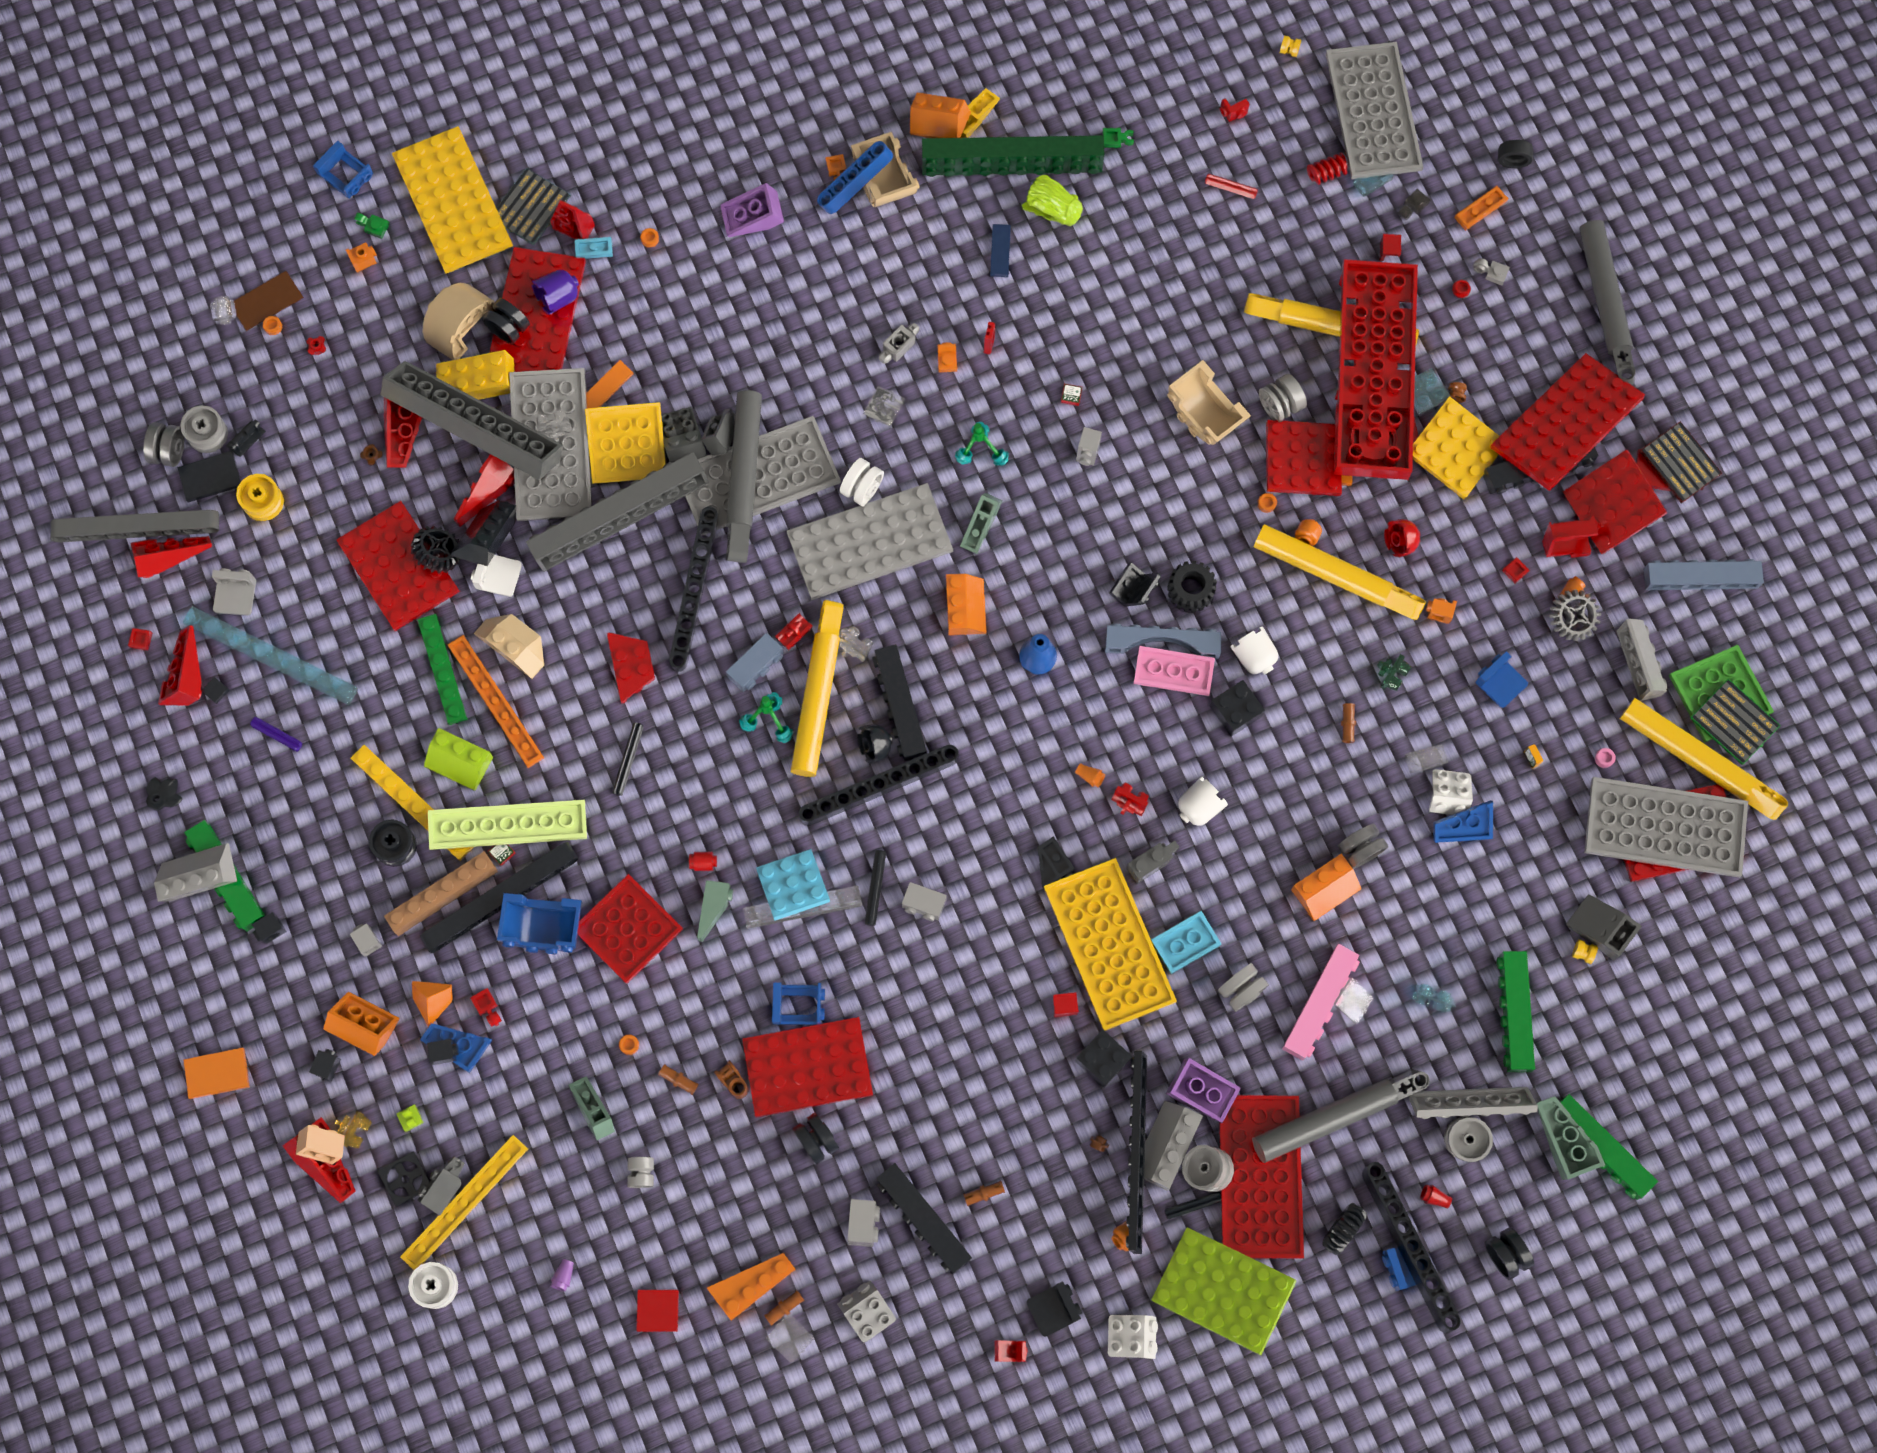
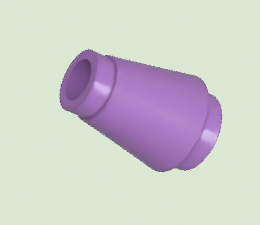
M562 1259L550 1280L552 1288L565 1292L567 1287H570L573 1262Z

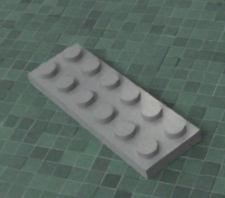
M1528 1087L1419 1091L1409 1096V1101L1416 1117L1422 1119L1430 1117L1449 1118L1450 1116L1469 1117L1471 1115L1489 1116L1491 1114L1510 1115L1511 1113L1527 1115L1537 1112L1538 1107Z

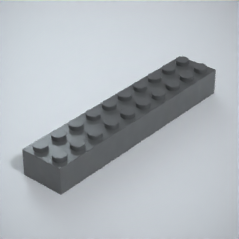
M403 361L383 377L381 396L538 480L560 462L562 444L406 361Z
M694 452L686 453L679 460L665 464L662 469L650 472L642 480L633 481L629 487L615 491L612 496L598 500L595 505L580 510V513L574 516L566 517L558 525L549 526L545 532L531 536L526 543L536 562L545 572L709 484V481Z

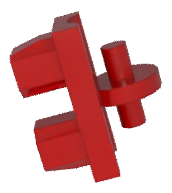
M799 613L786 624L775 638L789 651L813 628V625Z
M1126 782L1121 787L1118 786L1111 800L1122 808L1120 814L1124 815L1128 811L1131 814L1136 813L1142 816L1148 805L1149 795L1144 792H1139L1137 796L1132 794L1133 787Z

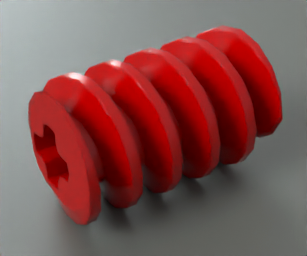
M1342 152L1339 155L1336 154L1333 157H1328L1326 160L1322 159L1320 162H1314L1313 165H1307L1309 179L1312 182L1315 181L1317 185L1321 184L1320 179L1324 183L1327 182V176L1330 180H1334V174L1337 178L1340 177V172L1343 175H1347V162Z

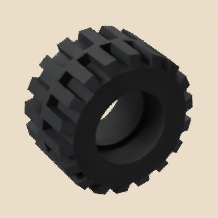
M1186 561L1183 566L1179 564L1172 571L1167 586V591H1169L1168 597L1172 598L1171 603L1173 605L1176 603V608L1179 610L1182 607L1184 612L1191 610L1193 613L1197 609L1201 611L1204 609V606L1207 607L1210 601H1212L1217 581L1214 579V572H1209L1210 567H1203L1204 563L1196 564V561H1192L1189 564ZM1193 579L1201 584L1203 590L1198 594H1189L1184 591L1181 583L1185 580Z

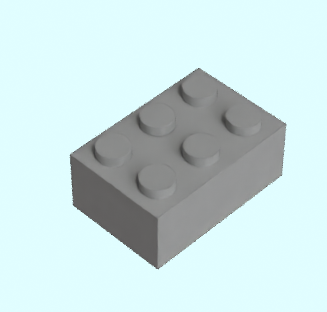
M851 1199L848 1229L849 1245L873 1247L874 1242H878L879 1230L878 1227H875V1222L880 1220V1208L876 1205V1201Z

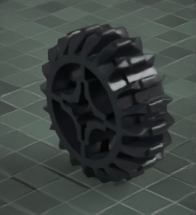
M434 525L431 528L426 526L414 535L410 547L413 560H418V565H423L424 570L430 569L431 573L434 570L438 574L442 571L447 573L449 570L454 569L460 561V558L451 556L459 539H454L455 534H449V529L446 531L442 530V526L438 529Z
M1355 1203L1349 1204L1324 1237L1322 1245L1326 1250L1335 1255L1340 1254L1359 1231L1366 1219L1367 1212Z

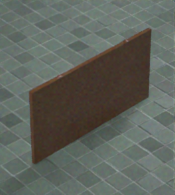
M285 271L229 303V305L236 313L245 330L248 331L263 322L265 318L279 313L304 297L288 272Z

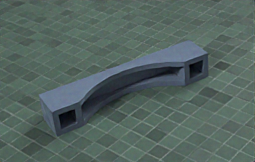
M1117 623L1110 626L1107 625L1105 653L1124 654L1141 644L1168 642L1182 646L1195 655L1219 659L1221 654V632H1217L1215 629L1198 631L1196 628L1179 630L1177 627H1168L1167 629H1160L1159 626L1143 628L1140 625L1126 627Z

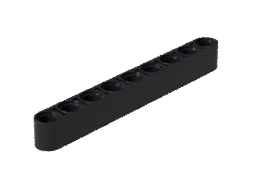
M711 506L703 508L700 514L669 657L671 668L676 672L684 671L688 664L717 530L718 513ZM711 513L715 517L712 520H706L705 516ZM705 531L711 533L708 538H702L701 534ZM701 549L707 551L705 556H698L697 552ZM700 567L703 569V572L701 574H694L693 570ZM693 585L699 587V590L695 593L689 591V588ZM689 603L695 605V608L691 611L685 609V606ZM685 621L691 623V627L688 629H683L681 625ZM679 640L687 641L685 647H679L677 643ZM676 658L684 660L679 666L674 665L673 661Z
M954 745L943 746L806 804L799 810L800 821L805 826L814 825L951 767L958 761V749ZM953 752L955 757L948 759L945 757V754ZM930 759H934L937 761V765L929 766L927 762ZM912 767L920 769L917 774H912L909 770ZM895 774H899L902 776V779L900 781H894L892 780V776ZM876 782H882L884 783V787L881 789H877L874 787V784ZM859 789H864L867 793L861 797L856 792ZM841 797L849 799L846 804H841L838 800ZM828 804L831 806V809L825 812L821 810V806ZM805 812H811L813 813V817L810 819L803 818V814Z
M569 842L559 845L420 935V939L430 954L439 951L501 911L504 893L526 895L573 865L579 859Z
M1379 1162L1370 1163L1362 1171L1363 1180L1437 1327L1443 1333H1450L1459 1328L1461 1324L1460 1317L1386 1170ZM1370 1169L1376 1171L1377 1177H1373L1370 1174ZM1379 1187L1386 1190V1196L1379 1192ZM1389 1205L1395 1208V1214L1390 1213ZM1398 1224L1404 1226L1405 1233L1399 1231ZM1408 1242L1413 1244L1414 1252L1408 1249ZM1417 1261L1423 1264L1424 1270H1420L1417 1267ZM1426 1280H1430L1433 1283V1289L1427 1287ZM1436 1299L1442 1301V1308L1436 1305ZM1446 1318L1452 1321V1327L1447 1326Z

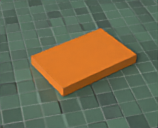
M244 1048L183 1059L188 1099L250 1087Z

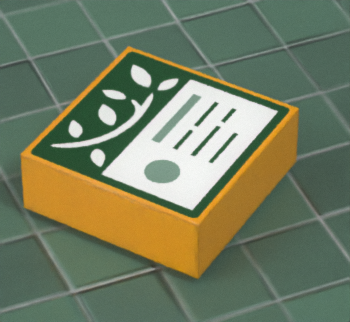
M1535 744L1529 746L1524 751L1532 768L1538 767L1543 762Z

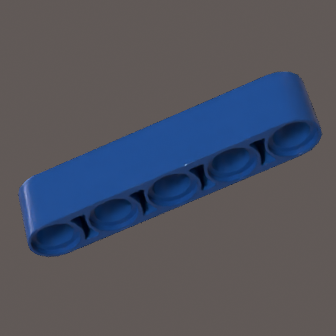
M882 141L875 142L819 194L817 203L828 214L837 212L892 160L893 152Z

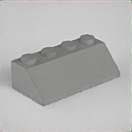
M1626 619L1617 630V634L1639 701L1661 697L1667 691V683L1662 678L1661 665L1656 660L1655 647L1649 639V629L1643 620Z
M229 843L162 863L154 881L158 902L174 901L237 882Z
M1164 1101L1145 1142L1144 1180L1166 1191L1170 1189L1200 1124L1202 1115L1186 1107Z

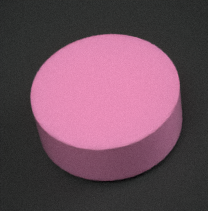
M1602 748L1595 754V762L1601 768H1608L1615 762V754L1609 748Z

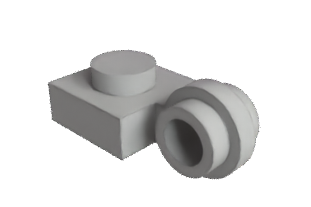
M1478 258L1473 264L1475 272L1480 274L1486 272L1487 276L1485 279L1499 285H1503L1510 268L1495 261H1492L1489 267L1488 262L1482 258Z

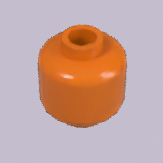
M1313 519L1302 520L1295 531V538L1314 546L1322 534V528Z
M1126 1221L1114 1228L1112 1241L1119 1250L1129 1251L1126 1247V1237L1129 1236V1228Z

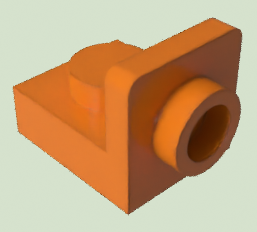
M945 342L938 345L939 372H957L956 344Z

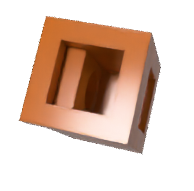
M365 242L350 250L349 248L346 249L356 272L376 264L374 257L377 254L372 245L368 247Z
M1434 598L1433 601L1428 600L1426 611H1428L1427 618L1449 624L1453 619L1457 601L1453 600L1452 603H1449L1443 598Z

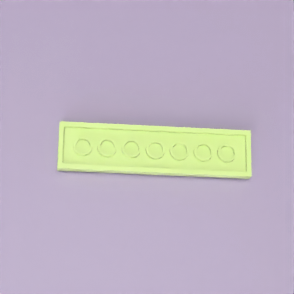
M585 800L428 810L429 849L587 839Z

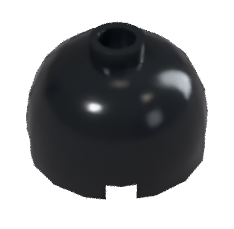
M869 724L859 727L861 733L857 735L858 746L861 755L866 754L868 758L865 761L871 764L886 758L893 743L892 736L880 725Z

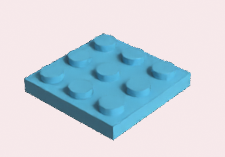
M812 849L756 867L774 921L830 902Z

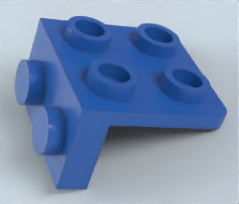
M1507 651L1502 656L1498 654L1491 661L1493 664L1489 668L1485 666L1478 673L1479 678L1475 682L1500 708L1506 707L1528 686V682L1508 663L1512 656Z
M1407 1244L1408 1249L1414 1252L1413 1244ZM1398 1247L1383 1251L1384 1256H1382L1385 1267H1388L1391 1286L1396 1291L1415 1286L1416 1283ZM1417 1261V1267L1420 1270H1424L1423 1264Z

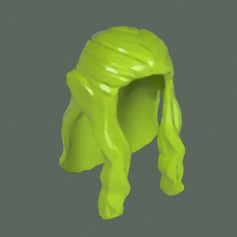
M1047 175L1036 177L1028 190L1027 202L1022 204V209L1025 211L1033 212L1035 215L1043 216L1049 221H1055L1067 226L1075 225L1083 211L1078 196L1067 192L1060 183Z

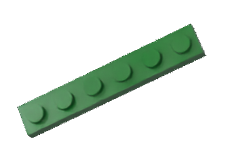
M433 614L417 619L448 724L452 725L468 720L437 615Z

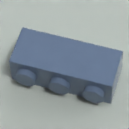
M766 633L726 671L727 677L742 692L747 689L750 690L754 687L756 680L760 676L763 677L769 672V667L773 663L777 664L783 658V648Z

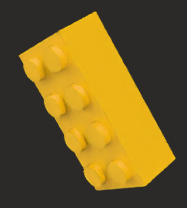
M505 350L436 364V378L478 400L510 394L509 372H514V358Z

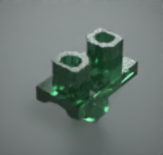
M1400 654L1393 667L1390 666L1392 660L1387 658L1386 662H1378L1377 667L1380 669L1378 675L1383 677L1385 673L1388 674L1380 686L1382 689L1385 690L1388 687L1395 691L1398 690L1403 681L1394 676L1396 671L1406 677L1412 667L1404 661L1405 656Z

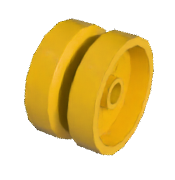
M265 474L249 475L237 487L236 496L238 503L247 515L256 521L271 520L283 508L284 498L281 490L273 479Z

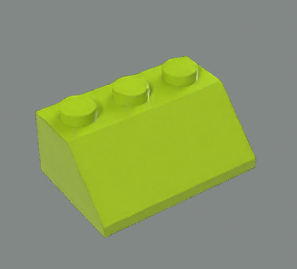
M438 728L429 744L424 767L476 791L493 756L489 751Z

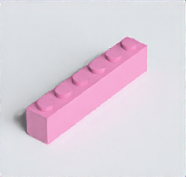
M1340 944L1335 947L1282 1050L1302 1061L1306 1056L1310 1058L1315 1049L1312 1046L1315 1039L1319 1041L1324 1032L1321 1029L1324 1022L1328 1023L1333 1015L1330 1012L1333 1005H1338L1342 997L1339 995L1341 989L1347 988L1351 980L1348 978L1350 972H1355L1360 963L1357 961L1359 954Z

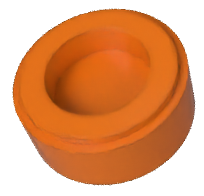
M647 228L642 231L640 238L644 246L654 247L658 244L659 235L655 229Z
M269 316L263 321V329L269 335H277L282 330V323L278 317Z
M1264 493L1259 497L1258 508L1262 512L1270 513L1275 509L1277 499L1273 494Z
M625 1035L619 1041V1048L622 1053L633 1055L639 1049V1041L633 1035Z

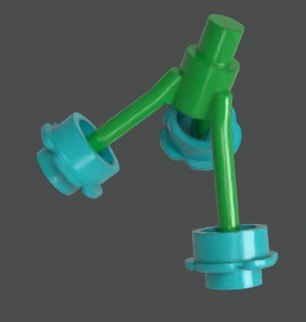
M977 422L971 428L973 435L967 447H961L956 451L955 457L960 464L970 463L973 456L970 448L975 441H985L994 452L991 457L994 465H1005L1009 460V453L1004 451V449L997 450L987 438L989 432L988 425H985L983 422Z
M775 692L762 697L760 706L753 715H743L739 720L741 728L750 732L756 729L758 723L756 717L761 712L770 714L778 727L775 732L778 742L786 743L790 741L793 730L788 726H781L774 711L780 709V705L783 703L782 698Z

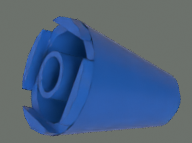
M1037 634L1022 645L1019 652L1020 663L1025 670L1032 672V674H1045L1056 663V648L1047 636Z

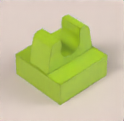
M415 1104L396 1113L405 1132L424 1123Z

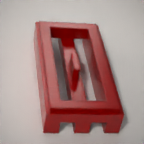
M988 322L984 340L985 354L992 352L996 325L994 322Z

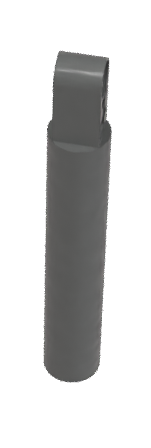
M1602 220L1589 221L1581 225L1579 231L1609 355L1613 356L1618 377L1624 382L1633 385L1635 382V368L1631 355L1633 343L1605 225ZM1625 373L1632 375L1628 379L1622 377Z
M751 390L739 391L736 398L726 525L728 528L726 560L746 563L749 534L753 522L762 395Z
M1413 1069L1392 1079L1381 1080L1253 1137L1254 1149L1260 1160L1266 1163L1397 1104L1399 1100L1427 1088L1430 1082L1429 1076L1425 1072ZM1417 1075H1419L1420 1080H1419V1082L1416 1084V1083H1415V1078H1416Z

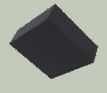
M213 677L201 691L217 704L230 690Z

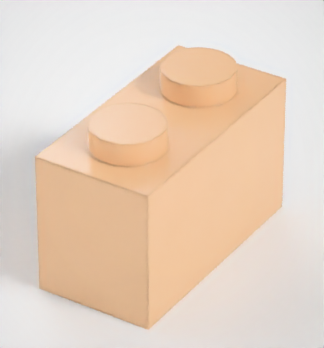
M308 1125L298 1133L296 1154L334 1164L342 1158L345 1135L338 1134L334 1130L321 1129L317 1125Z

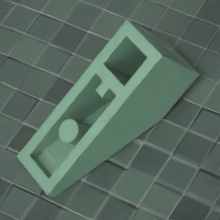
M987 493L981 495L960 547L978 554L1003 500Z
M706 880L697 935L698 941H704L728 907V902L732 901L733 889H731L729 883Z
M587 1076L569 1084V1088L595 1139L599 1140L614 1133L615 1130L611 1117Z

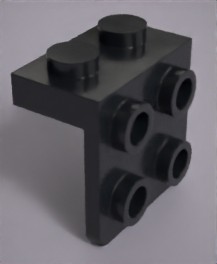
M1128 563L1109 594L1125 607L1143 605L1148 601L1150 592L1159 584L1161 575L1159 573L1145 574L1133 563Z
M1063 1281L1029 1298L1026 1302L1041 1335L1044 1337L1081 1319L1082 1311L1078 1303H1073L1070 1297L1073 1295L1072 1290Z

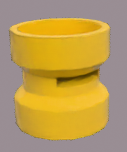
M1284 35L1280 53H1289L1291 56L1297 57L1301 39H1291L1289 36Z
M1578 939L1572 952V958L1583 959L1585 963L1591 965L1596 957L1598 946L1588 945L1585 941Z

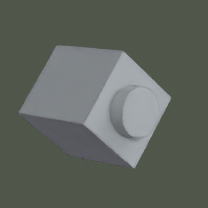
M367 923L356 926L353 932L350 933L359 951L365 957L382 947L372 928Z

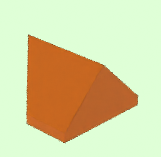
M412 981L413 1000L428 1027L451 1004L453 1000L452 984Z

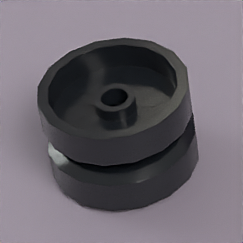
M498 298L492 305L493 311L488 310L481 319L493 334L504 342L513 345L520 337L518 332H524L530 325V322L514 305L502 298Z
M391 819L380 822L371 831L369 837V847L372 853L382 863L391 867L402 866L408 863L415 855L417 849V842L413 832L398 820Z
M814 1112L807 1117V1123L811 1128L810 1131L802 1123L795 1125L792 1130L817 1165L825 1159V1155L820 1149L821 1146L824 1147L828 1154H833L839 1150V1147L827 1125Z
M1511 1227L1500 1232V1239L1493 1236L1484 1242L1490 1259L1507 1280L1518 1276L1519 1269L1526 1271L1534 1266V1259L1529 1248L1520 1235Z

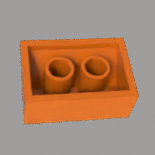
M917 92L910 107V134L927 138H960L971 111L963 99Z
M946 574L948 635L986 634L984 579L968 574Z
M1341 853L1295 884L1291 891L1312 920L1316 921L1360 891L1361 886L1353 868Z
M347 992L328 1011L323 1029L375 1056L387 1043L399 1021V1017Z

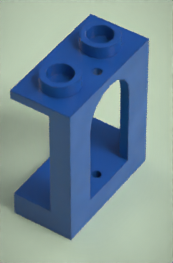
M338 140L313 165L316 173L348 199L352 195L357 194L360 187L365 182H368L373 175L370 165L367 164L365 166L347 152L344 145ZM340 160L358 172L347 185L329 172Z
M773 983V1025L821 1024V1020L825 1019V1008H821V1001H825V989H822L821 983H818V985H782L781 983ZM782 996H811L817 1001V1010L811 1015H781Z

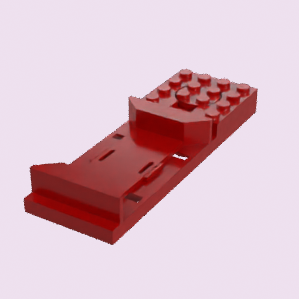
M1346 259L1343 261L1342 274L1339 279V285L1342 288L1338 390L1335 395V400L1338 401L1335 413L1333 475L1408 480L1412 473L1418 265ZM1346 298L1356 299V305L1346 304ZM1400 302L1411 303V309L1399 308ZM1344 360H1354V366H1344ZM1398 364H1409V370H1398Z

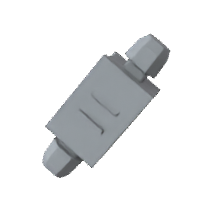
M912 323L906 329L901 325L883 342V351L879 355V360L883 364L888 363L891 358L897 362L915 344V336L919 332V326ZM904 339V343L902 345H896L894 348V344L896 342H902Z

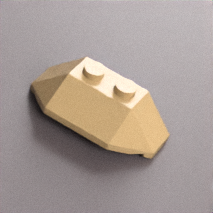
M513 614L486 619L474 633V635L531 679L544 666L541 636Z

